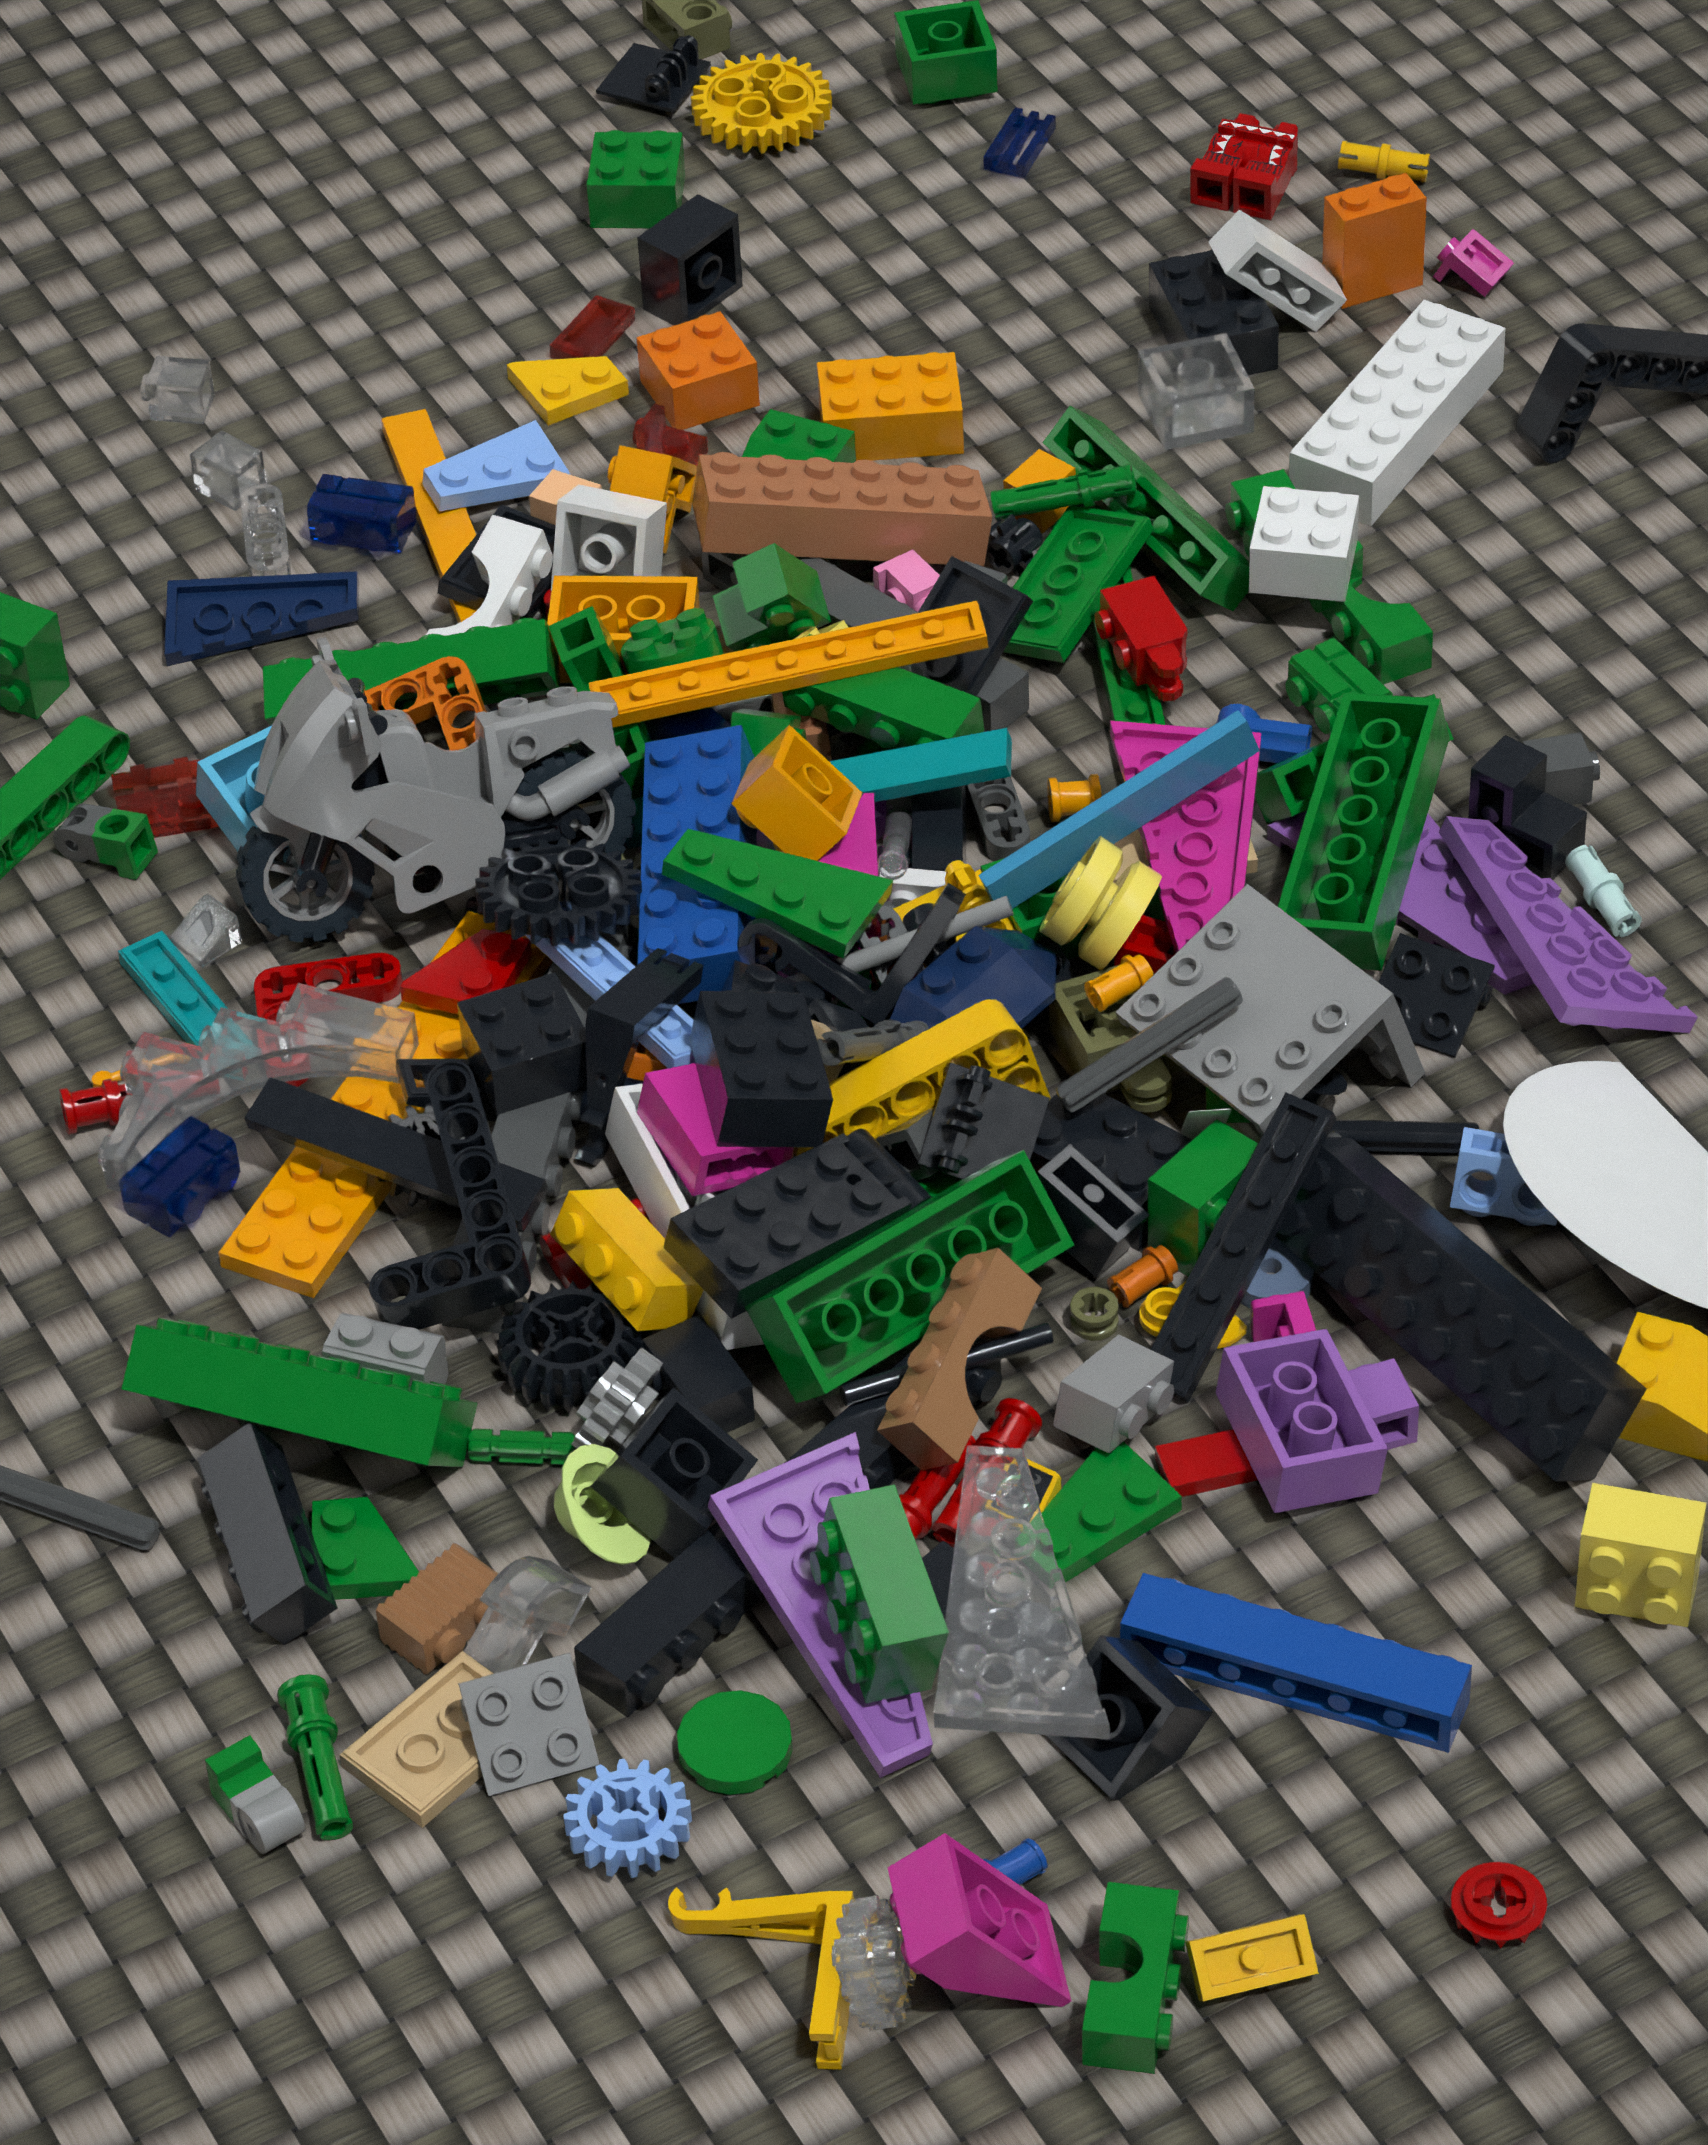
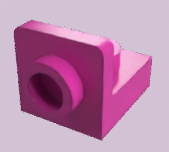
M1472 229L1461 242L1453 237L1437 256L1442 265L1433 277L1441 282L1453 270L1485 297L1507 274L1514 262L1476 230Z
M1304 1291L1272 1295L1266 1298L1255 1299L1250 1303L1253 1342L1316 1331Z

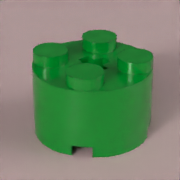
M702 608L688 609L677 615L676 619L658 623L655 619L640 621L630 627L631 638L621 648V655L628 674L724 654L713 620L706 618L705 611Z

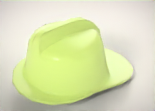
M596 1444L580 1446L567 1456L562 1467V1480L554 1495V1510L557 1519L566 1532L579 1539L592 1553L605 1561L620 1565L636 1563L646 1555L651 1542L650 1537L590 1487L616 1453L610 1448Z

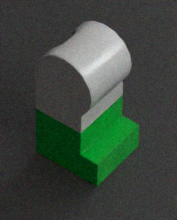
M251 1735L205 1759L212 1796L245 1839H249L261 1854L267 1853L305 1831V1823L295 1800L289 1791L281 1786L263 1761L261 1749Z

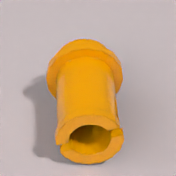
M1139 954L1134 957L1126 955L1121 958V964L1093 980L1085 982L1084 990L1092 1006L1095 1009L1097 1008L1099 1012H1103L1107 1007L1137 992L1154 974L1143 956Z

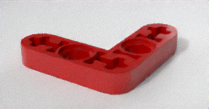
M370 953L277 966L259 973L254 981V992L267 1080L269 1077L296 1087L307 1082L311 1076L312 1066L304 1013L382 1003L392 1000L400 994V985L403 982L399 960L387 953ZM377 976H384L381 979H374ZM357 978L358 983L351 982V979ZM325 980L341 982L338 987L330 990L316 987L318 983ZM300 986H306V990L300 991ZM283 990L281 993H273V991ZM280 1022L295 1024L293 1029L283 1033L270 1030L273 1025ZM291 1051L293 1064L283 1065L281 1052Z

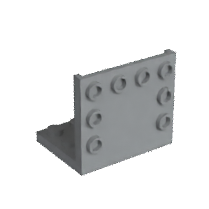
M1248 884L1115 1012L1121 1024L1126 1028L1131 1027L1139 1033L1224 977H1229L1239 988L1243 998L1242 1003L1166 1052L1165 1055L1252 1122L1261 1134H1264L1285 1092L1302 1099L1350 1050L1355 1052L1360 1048L1369 1055L1370 1062L1383 1076L1388 1079L1397 1076L1410 1087L1425 1074L1394 994Z

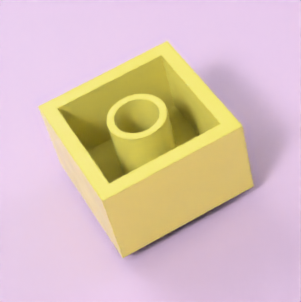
M1592 1483L1580 1539L1575 1607L1593 1610L1600 1614H1615L1649 1620L1656 1624L1688 1627L1699 1576L1707 1503Z

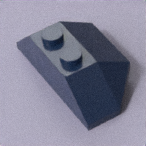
M975 926L903 987L890 1020L899 1021L901 1024L915 1020L923 1021L930 1029L978 1002L995 999L1004 1005L1022 1029L1056 999V953L1019 931Z

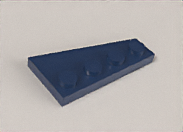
M354 571L169 580L167 582L165 631L167 666L176 665L359 620L358 573Z

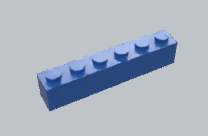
M1143 1573L1120 1622V1638L1139 1641L1174 1675L1447 1753L1450 1752L1470 1701L1472 1665L1457 1661L1446 1655H1435L1406 1647L1393 1640H1381L1349 1631L1339 1625L1324 1624L1292 1615L1282 1609H1271L1242 1601L1229 1594H1217L1185 1585L1171 1578L1164 1579Z

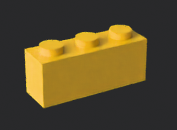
M619 1188L568 1191L550 1235L637 1331L667 1329L692 1318L704 1290L663 1248L665 1238Z

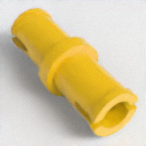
M1343 140L1340 153L1356 155L1358 159L1341 156L1338 160V169L1377 174V179H1386V176L1407 173L1412 180L1425 183L1428 170L1410 167V164L1427 167L1429 166L1430 154L1391 149V144L1382 143L1381 147H1375Z

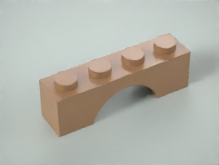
M999 1248L977 1254H968L961 1258L953 1267L950 1274L952 1280L942 1300L930 1313V1325L921 1343L911 1352L907 1361L909 1367L899 1387L890 1395L886 1402L887 1411L877 1431L921 1470L958 1463L979 1420L969 1399L965 1382L966 1360L977 1337L988 1340L1022 1331L1042 1290L1031 1277Z

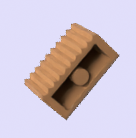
M452 1543L449 1550H444L441 1557H436L433 1563H428L425 1570L419 1571L417 1577L412 1576L409 1583L403 1584L401 1590H395L392 1597H387L384 1603H379L376 1609L380 1639L384 1645H389L392 1651H397L400 1657L404 1656L408 1663L412 1662L416 1669L420 1668L424 1675L428 1674L441 1662L447 1664L463 1651L466 1642L482 1628L485 1630L492 1629L501 1621L508 1607L505 1578L460 1545Z

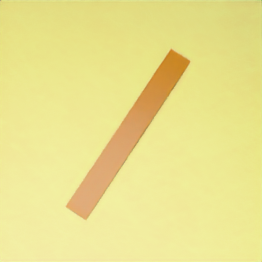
M426 409L381 418L382 431L441 579L476 536L475 530L465 507L439 512L422 484L423 470L446 459ZM448 598L458 623L466 620L477 611L475 608Z
M972 601L589 683V688L591 692L609 693L615 700L619 715L611 718L612 727H618L986 649L989 646L978 601Z

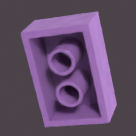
M1327 1329L1224 1347L1216 1395L1274 1513L1362 1497L1379 1492L1388 1447Z

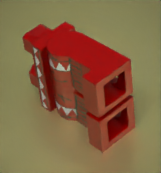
M1240 113L1234 121L1222 118L1218 126V133H1215L1212 137L1206 154L1202 159L1196 158L1190 168V203L1229 211L1233 203V213L1241 210L1249 216L1271 221L1291 177L1297 171V125L1281 122L1274 129L1260 126V121L1255 116ZM1213 186H1222V195H1211L1206 190ZM1253 195H1264V204H1253L1247 199Z

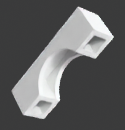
M492 515L472 551L481 578L489 585L484 602L466 620L445 628L429 629L426 635L440 634L446 636L464 633L469 628L475 626L493 628L511 625L520 616H524L530 608L535 588L540 579L548 575L553 563V554L543 529Z

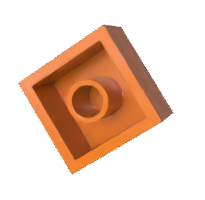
M721 311L710 315H703L697 319L668 328H661L655 332L637 337L640 381L675 432L760 406L757 361Z

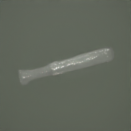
M912 795L887 800L882 844L884 852L879 856L877 862L878 871L887 879H899L905 875L908 869V858L905 854L908 852L912 832Z

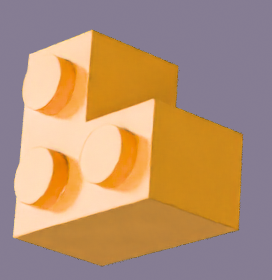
M619 445L618 454L613 456L608 468V482L611 483L610 491L667 502L663 553L666 554L676 510L689 513L691 511L697 466L674 456Z

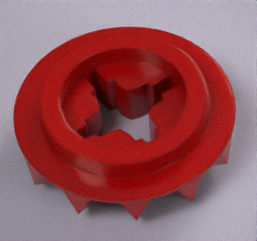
M1489 1862L1470 1868L1458 1878L1452 1889L1450 1909L1453 1910L1456 1917L1458 1929L1470 1931L1476 1943L1482 1939L1494 1940L1501 1949L1509 1940L1517 1939L1525 1944L1532 1931L1542 1928L1547 1909V1897L1539 1880L1527 1870L1510 1863ZM1495 1891H1500V1899H1503L1504 1906L1507 1907L1502 1918L1494 1915V1910L1490 1907Z

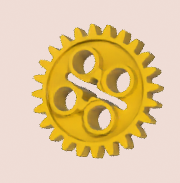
M758 53L756 60L750 61L748 57L741 55L740 63L738 64L730 60H724L725 69L712 66L710 68L711 76L701 75L699 77L700 85L693 86L691 106L694 125L700 126L702 136L711 134L713 144L725 140L726 149L728 150L737 144L742 145L743 153H747L752 146H758L761 154L765 153L767 147L772 145L779 152L783 151V143L786 142L797 147L800 146V136L812 140L814 138L813 130L823 131L824 121L831 118L832 93L829 89V80H823L821 70L812 71L811 63L809 62L797 66V57H792L783 62L778 53L771 60H765L763 53Z

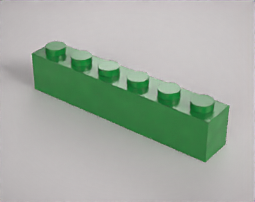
M1069 406L1042 443L1057 458L1075 467L1076 475L1082 469L1088 468L1090 472L1131 464L1134 471L1137 493L1107 498L1102 501L1114 512L1149 517L1154 530L1145 543L1200 596L1234 611L1249 591L1250 562L1103 422Z
M522 618L516 620L511 625L493 628L475 626L469 628L464 633L446 636L428 634L416 641L398 644L394 642H380L369 649L351 652L348 650L332 651L334 660L346 680L348 681L351 678L361 679L365 684V691L448 656L458 657L465 662L475 678L484 705L500 703L517 694L523 698L547 695V692L560 687L558 651L545 619ZM292 657L281 660L279 664L263 666L265 720L270 726L273 725L275 718L293 689L312 668L311 658L301 659ZM455 676L447 679L448 684L446 687L452 697L460 695L454 682ZM413 692L404 693L396 700L394 708L398 710L408 709L415 703L417 694ZM383 705L378 707L380 710H385Z

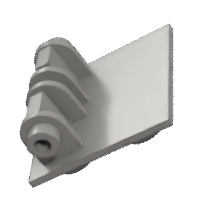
M570 1652L458 1683L462 1699H460L461 1710L465 1722L468 1721L488 1796L600 1765Z

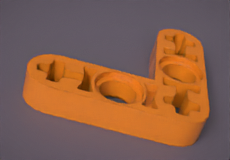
M448 656L438 659L365 691L367 703L372 705L374 711H380L378 707L382 705L385 710L395 709V702L401 695L408 692L416 693L417 699L415 703L402 711L411 717L414 724L438 715L449 750L451 751L466 748L469 746L468 744L475 742V719L470 725L460 729L452 726L456 716L464 711L486 712L475 678L465 662L458 657ZM451 676H455L454 682L460 695L452 697L446 687L448 684L447 679Z

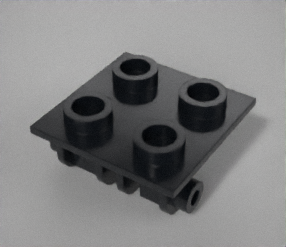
M690 35L677 38L673 44V51L633 43L596 89V94L674 113L693 86L700 80L699 77L711 66V61L699 59L698 42Z
M1400 933L1379 979V983L1394 994L1413 1044L1456 1058L1478 1005L1486 1007L1490 1001L1492 987L1487 985L1495 965Z
M950 1063L917 1164L963 1180L993 1161L1022 1150L1025 1151L1030 1160L1050 1098L990 1077L991 1071L985 1068L971 1065L970 1069Z

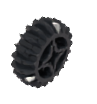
M573 1280L566 1289H557L551 1283L546 1294L542 1295L531 1290L528 1303L514 1302L512 1315L503 1317L501 1332L497 1340L500 1370L504 1374V1379H508V1384L511 1386L513 1393H523V1397H525L528 1405L541 1400L547 1412L556 1405H563L568 1414H570L574 1405L583 1404L591 1389L608 1370L613 1361L623 1368L627 1366L631 1358L636 1355L640 1348H643L642 1339L644 1338L642 1331H637L603 1293L600 1294V1290H598L594 1282L586 1289H579ZM603 1338L610 1342L607 1347L599 1343ZM535 1347L543 1350L538 1356L532 1352Z

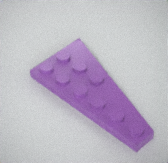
M1446 816L1439 830L1440 835L1560 1023L1571 1026L1584 1024L1607 1026L1612 1029L1633 1028L1690 1033L1698 1017L1687 1006L1676 1009L1666 1000L1663 995L1667 987L1655 976L1645 977L1628 963L1632 954L1582 907H1574L1571 910L1559 899L1558 896L1562 889L1551 878L1541 879L1524 866L1528 857L1489 820Z

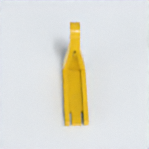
M676 1887L669 1896L668 1908L673 1925L682 1933L740 1935L821 1944L809 2036L811 2041H819L816 2059L817 2068L842 2069L861 1930L853 1891H822L732 1901L730 1892L726 1887L718 1893L720 1902L716 1908L712 1910H686L687 1905L684 1894Z

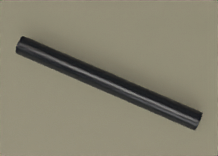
M1046 1322L1023 1329L1020 1332L972 1345L967 1356L965 1370L1053 1344L1054 1339L1049 1324ZM908 1364L840 1385V1394L845 1406L894 1392L899 1387L909 1367Z

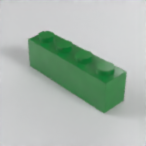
M899 667L782 692L784 707L789 708L794 713L800 716H811L829 723L842 732H852L863 736L887 749H897L981 733L985 730L979 697Z

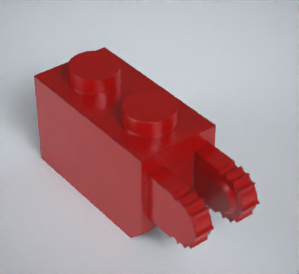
M1155 576L1100 590V611L1095 612L1096 628L1100 637L1103 640L1108 639L1112 645L1118 667L1121 670L1126 669L1136 686L1148 684L1151 691L1155 693V697H1158V700L1175 702L1176 699L1182 697L1183 684L1179 675L1187 667L1186 638L1188 636V629Z

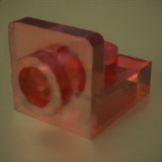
M655 403L645 417H641L635 424L633 443L637 445V449L674 456L696 466L698 465L699 455H706L708 453V439L706 436L666 426L665 406Z

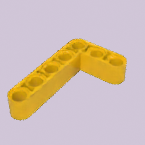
M987 999L974 1004L829 1082L833 1103L823 1143L843 1133L848 1136L853 1131L861 1128L866 1129L876 1139L936 1106L950 1063L970 1069L971 1065L985 1068L991 1071L990 1077L1049 1097L1050 1099L1051 1097L1027 1036L1001 1002L995 999ZM794 1147L793 1154L796 1157L814 1147Z

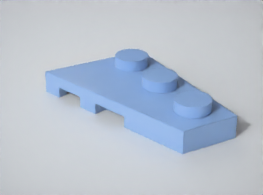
M534 420L423 470L422 484L440 512L526 497L536 489L552 469L570 474L537 421Z

